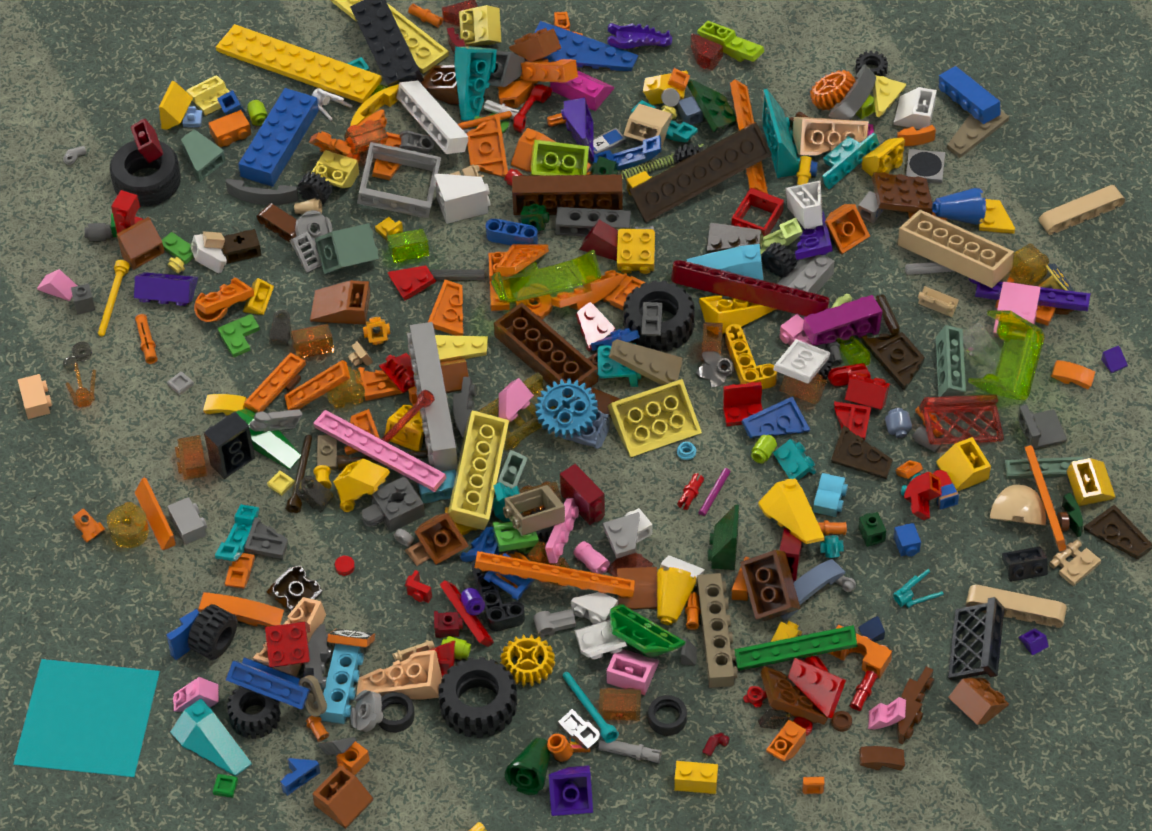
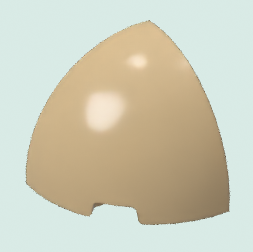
M1011 485L1005 488L997 496L991 509L990 519L1046 525L1045 508L1040 496L1035 490L1025 485Z

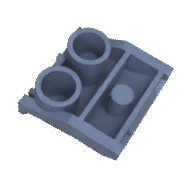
M578 408L576 410L582 411L584 410V408ZM598 410L596 420H592L593 426L586 425L587 432L581 429L580 436L575 432L573 433V438L566 434L565 439L593 446L595 449L600 448L610 428V416Z

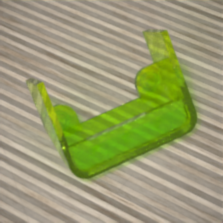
M1011 310L987 311L989 316L999 321L997 334L1000 339L1004 340L995 375L986 374L983 378H969L968 382L987 393L1015 400H1026L1030 394L1044 343V332L1041 328Z

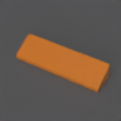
M144 477L140 481L135 495L161 549L166 550L176 545L174 535L147 479Z

